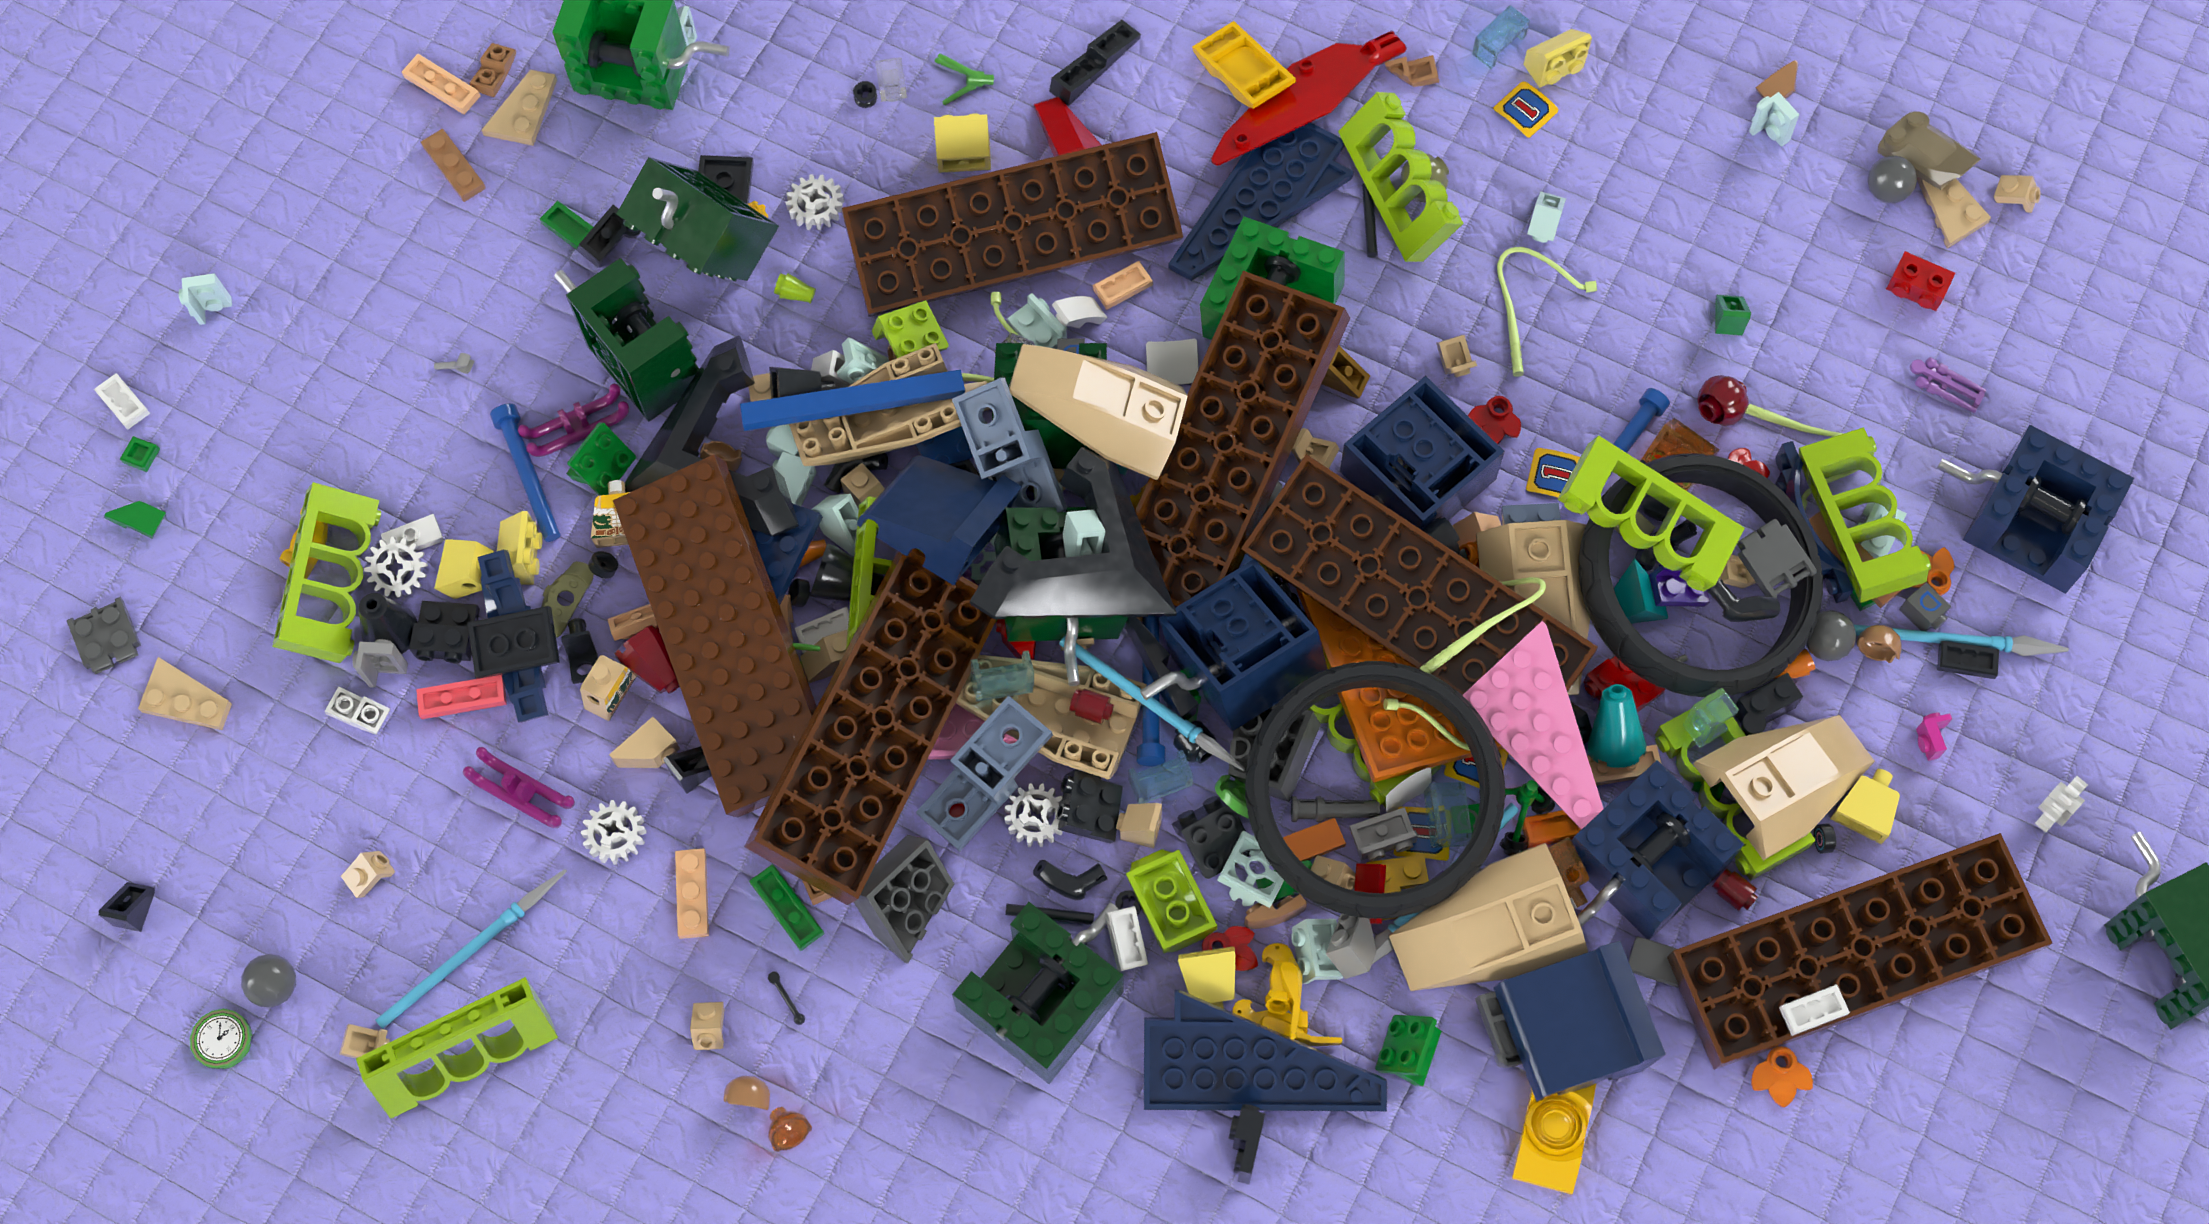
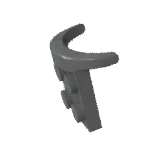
M1495 991L1479 995L1475 998L1496 1054L1494 1059L1497 1066L1509 1068L1522 1065Z

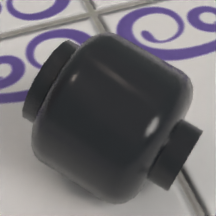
M1201 721L1191 722L1196 728L1200 727L1205 735L1216 741L1215 736ZM1175 729L1176 736L1173 745L1189 763L1198 762L1200 764L1212 756V754L1202 749L1196 742L1191 743L1189 738H1186L1178 729Z

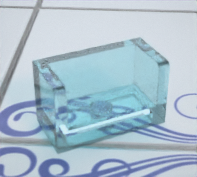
M1509 5L1476 36L1472 55L1492 69L1496 65L1498 54L1516 37L1521 40L1526 37L1530 20Z
M1029 651L1022 652V663L982 670L979 668L978 660L972 659L970 678L976 702L1033 693L1034 670Z
M1721 687L1692 706L1683 723V727L1698 747L1701 748L1726 733L1728 727L1724 721L1736 715L1739 709Z
M1180 750L1177 752L1176 759L1138 773L1135 772L1134 768L1129 769L1128 780L1137 803L1143 804L1193 786V773L1184 751Z
M1465 782L1430 783L1424 791L1431 848L1466 846L1471 838L1472 830Z

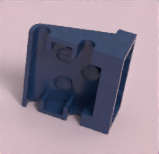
M917 455L908 462L859 517L856 525L862 527L868 519L875 521L879 527L876 537L905 556H908L914 548L920 549L925 554L923 567L954 586L997 534L1005 509L1012 508L1022 486L1004 475L997 482L988 478L981 479L979 475L925 456Z
M1621 941L1599 946L1594 951L1504 980L1493 988L1536 1102L1555 1093H1558L1559 1096L1593 1086L1595 1083L1607 1078L1611 1081L1642 1072L1666 1055Z

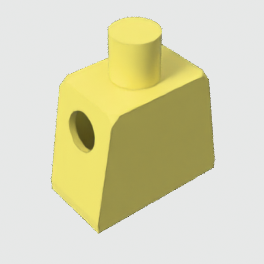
M446 539L434 589L453 599L482 591V574L478 557L493 553L494 551L476 541Z
M1877 769L1872 779L1862 775L1830 819L1882 844L1891 833L1900 797L1897 791L1889 788L1893 775L1883 769Z
M1234 946L1178 955L1179 966L1190 995L1223 1009V1001L1235 998Z

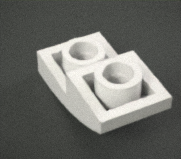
M1069 297L1055 301L1052 304L1057 312L1056 318L1066 327L1081 328L1088 322L1100 325L1107 319V316L1093 297Z
M341 687L337 688L325 710V714L377 735L390 712V708L365 696L362 698Z

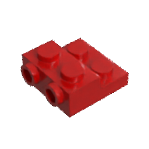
M1616 656L1612 659L1608 658L1587 673L1583 681L1587 693L1599 701L1603 691L1611 685L1620 684L1627 687L1632 692L1637 712L1662 695L1666 690L1631 671Z

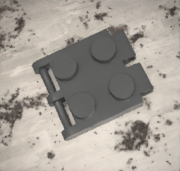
M1776 519L1760 527L1757 532L1754 531L1737 542L1741 550L1737 555L1766 597L1777 598V594L1787 588L1792 589L1796 587L1798 581L1806 576L1811 577L1817 573L1815 566L1786 524L1781 526ZM1802 568L1804 569L1803 572H1801V573L1798 574L1797 576L1793 577V574H1795L1796 572H1798V571L1801 570ZM1784 581V584L1777 587L1776 589H1773L1775 585Z
M121 596L115 598V602L100 609L95 607L91 609V613L75 620L73 618L67 620L83 665L87 669L91 668L95 675L114 667L112 660L114 657L120 664L138 656L136 648L141 646Z

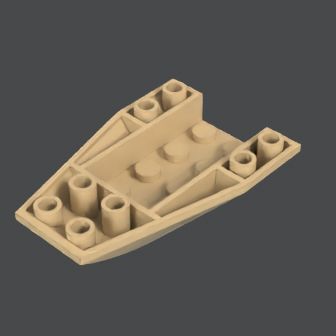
M934 343L881 365L848 387L947 372L938 346ZM952 399L789 424L804 466L830 465L871 457L920 443L962 426Z
M1023 344L1009 386L1012 396L1103 458L1155 480L1159 478L1176 442L1188 397L1183 387L1132 365Z
M1569 520L1508 523L1476 533L1479 568L1499 582L1528 577L1544 580L1546 589L1532 604L1585 639L1588 638L1590 617L1583 601L1579 581V552L1586 524ZM1526 583L1509 586L1508 588L1523 598L1528 599L1539 590L1540 585L1537 583ZM1582 673L1569 690L1568 696L1579 695Z
M988 655L978 656L955 702L965 710L986 721L999 705L1010 696L1052 731L1053 736L1038 751L1040 754L1054 762L1108 780L1118 769L1141 706L1139 701L1090 666L1077 665L1080 684L1069 686L1065 664ZM1126 678V679H1128L1129 681H1131L1133 684H1135L1136 686H1138L1140 689L1145 688L1146 685H1147V684H1144V683H1141V682H1138V681H1135V680ZM1085 688L1111 697L1110 703L1114 704V709L1110 720H1104L1102 724H1098L1077 717L1075 712L1069 711L1075 690L1083 691ZM1009 730L1006 732V734L1016 740L1019 739L1018 731Z
M1840 715L1739 737L1695 761L1693 765L1710 788L1723 781L1755 825L1746 837L1761 858L1765 860L1807 836L1875 761Z
M1546 843L1487 865L1449 898L1423 910L1389 934L1410 991L1510 979L1588 953L1583 931L1562 877Z

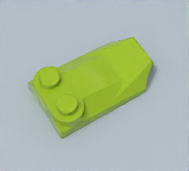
M1161 849L1131 863L1130 871L1126 873V877L1163 953L1179 951L1205 939L1207 935L1217 930V924L1180 850L1169 852Z

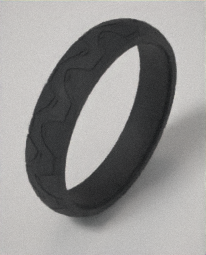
M1695 453L1670 455L1645 463L1646 466L1673 483L1702 484L1734 496L1751 508L1766 524L1773 519H1776L1781 526L1786 524L1815 566L1817 573L1811 577H1804L1797 582L1796 587L1790 589V606L1784 628L1773 647L1759 661L1744 667L1726 670L1694 667L1679 662L1653 647L1630 623L1617 600L1610 576L1609 549L1614 527H1602L1589 518L1580 545L1579 581L1586 610L1597 633L1613 654L1631 671L1650 683L1671 692L1687 696L1721 697L1743 693L1771 681L1788 667V664H1791L1804 649L1814 631L1822 604L1823 575L1820 556L1817 554L1816 542L1803 515L1790 498L1772 481L1753 469L1730 459ZM1621 477L1601 497L1603 505L1610 512L1620 514L1636 486ZM1802 568L1801 570L1793 574V577L1803 572L1804 569Z
M1364 661L1348 663L1320 672L1300 683L1276 704L1259 729L1251 748L1246 770L1245 798L1249 821L1259 847L1271 866L1288 885L1307 899L1332 911L1354 917L1385 919L1410 915L1428 909L1433 905L1435 906L1457 892L1476 874L1492 850L1500 830L1505 804V779L1498 748L1489 728L1472 704L1457 690L1434 675L1415 667L1385 661ZM1358 688H1386L1420 698L1440 711L1453 723L1471 751L1480 785L1479 812L1475 828L1468 844L1458 859L1441 874L1424 884L1391 893H1366L1340 887L1325 880L1306 867L1291 851L1279 832L1274 820L1269 797V772L1273 755L1285 732L1304 711L1324 698L1339 692Z

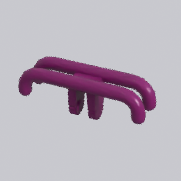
M614 383L610 385L609 393L583 406L579 402L574 403V410L566 413L561 409L557 411L559 417L537 427L528 428L526 425H520L518 433L523 438L535 439L565 427L567 435L541 446H537L533 442L527 444L526 449L532 456H546L587 438L599 422L605 423L608 427L621 422L629 413V405L626 401H621L616 412L591 424L588 423L586 416L608 407L619 398L620 387Z
M479 747L476 750V755L486 765L504 775L501 780L502 787L483 777L470 766L463 769V775L470 782L551 828H559L562 825V820L558 815H551L529 803L535 793L565 809H571L575 805V800L572 796L560 794L498 759L484 747Z

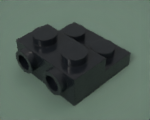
M422 601L418 623H414L409 647L412 654L421 661H433V658L444 659L446 662L455 664L461 663V661H471L472 652L467 623L478 620L479 606L475 604Z
M1076 769L1066 774L1061 782V792H1063L1062 803L1059 805L1056 815L1057 820H1059L1058 830L1110 844L1115 842L1123 786L1103 781L1099 776Z
M1242 1104L1240 1116L1233 1115L1228 1138L1234 1140L1233 1149L1238 1150L1233 1172L1239 1173L1238 1182L1250 1184L1265 1113H1261L1259 1107L1249 1104Z

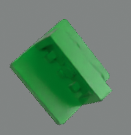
M599 422L567 462L570 469L566 474L573 481L588 484L599 496L608 495V483L620 480L636 459V455L605 423Z
M1394 1015L1388 1026V1032L1378 1055L1375 1070L1380 1073L1395 1074L1414 1086L1423 1087L1442 1030L1435 1027L1437 1020L1427 1016Z

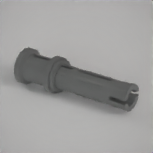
M1316 796L1315 799L1291 797L1292 822H1297L1298 819H1315L1316 822H1321L1325 818H1374L1380 816V803L1377 800H1324V797Z

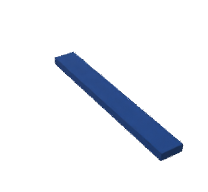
M960 369L741 403L740 408L744 431L953 399L964 394L965 387Z

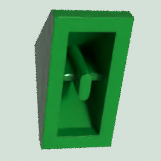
M1716 294L1715 334L1742 336L1751 317V311L1744 297Z

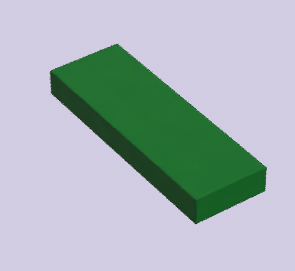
M773 864L749 880L751 886L800 951L824 935L821 927Z

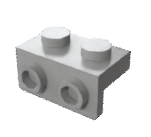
M378 639L375 642L359 641L358 651H355L353 654V667L369 687H376L378 673H407L408 663L391 641Z
M1405 807L1349 826L1361 861L1369 859V862L1379 860L1386 856V852L1395 849L1397 852L1409 850L1413 847V843H1416L1418 837L1416 831H1413Z

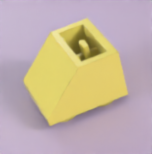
M1570 29L1528 49L1523 65L1539 88L1547 84H1555L1562 77L1570 73L1576 74L1583 69L1592 37L1589 33Z
M973 113L966 116L944 115L942 117H934L939 173L991 170L987 114Z
M521 511L500 521L497 551L508 550L514 576L520 579L522 585H534V576L539 574L540 569L537 550L542 548L543 542L542 533L538 532L536 522L532 520L528 511Z

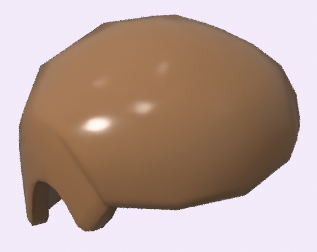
M722 441L703 443L700 451V458L705 459L714 454L724 460L728 469L734 472L737 471L742 461L741 450L735 451L732 446Z
M1870 626L1862 631L1857 639L1859 650L1867 658L1876 661H1887L1888 663H1891L1895 657L1898 660L1900 659L1902 649L1900 636L1888 626Z
M741 1076L727 1084L723 1100L729 1104L768 1110L770 1090L764 1081L756 1077Z

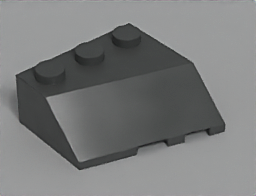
M1276 704L1233 731L1230 755L1245 770L1242 771L1229 764L1228 774L1244 784L1247 763L1254 740L1263 722ZM1304 711L1291 724L1280 740L1270 765L1269 796L1290 801L1321 725L1313 711Z
M907 835L875 864L859 899L854 901V904L874 936L903 962L909 963L913 956L911 953L918 940L922 941L927 932L925 930L926 925L932 915L939 912L953 888L954 882L928 839Z

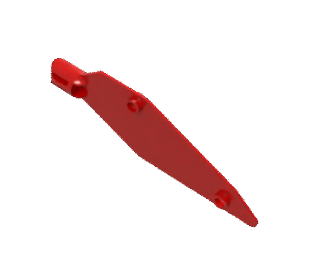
M1391 30L1363 45L1335 43L1291 64L1286 70L1295 77L1296 83L1254 109L1249 107L1224 133L1211 157L1212 164L1222 165L1331 113L1375 66L1405 53L1406 45Z

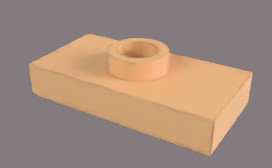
M1137 261L1094 284L1093 290L1106 310L1153 286V280L1140 261Z

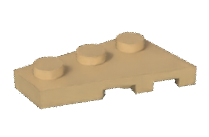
M530 69L483 127V135L534 146L557 82L556 75Z
M1917 176V181L1925 200L1932 207L1935 214V223L1938 229L1941 228L1945 237L1944 243L1947 249L1989 223L1991 219L1989 214L1957 179H1953L1942 190H1939Z
M158 657L138 709L146 714L223 730L232 704L224 697Z

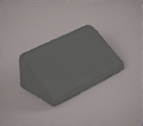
M1636 937L1628 960L1633 973L1678 987L1667 956L1677 948L1642 937Z

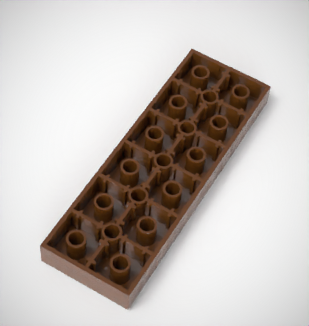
M1157 132L842 208V215L868 317L892 312L923 301L928 303L1177 242L1183 238Z
M1246 271L1242 272L1187 394L1188 397L1172 451L1157 480L1149 478L1135 509L1175 608L1239 569L1245 556L1241 548L1262 518L1350 321V316L1344 307Z
M713 454L613 500L725 813L726 815L738 818L767 804L817 705L796 649L793 646L792 638L727 464L724 460Z
M1307 454L1241 548L1246 555L1255 559L1259 564L1418 669L1480 624L1526 600ZM1531 603L1486 630L1458 654L1430 674L1446 682L1463 695L1543 621L1547 625L1568 693L1598 647Z
M916 548L908 556L901 552H897L744 846L846 905L859 899L997 620L969 604L978 585L961 576L953 586L923 567L925 554Z
M2001 833L1673 950L1667 956V959L1711 1065L1715 1070L2036 953L2053 943ZM1837 985L1850 1013L1792 1036L1779 1007Z

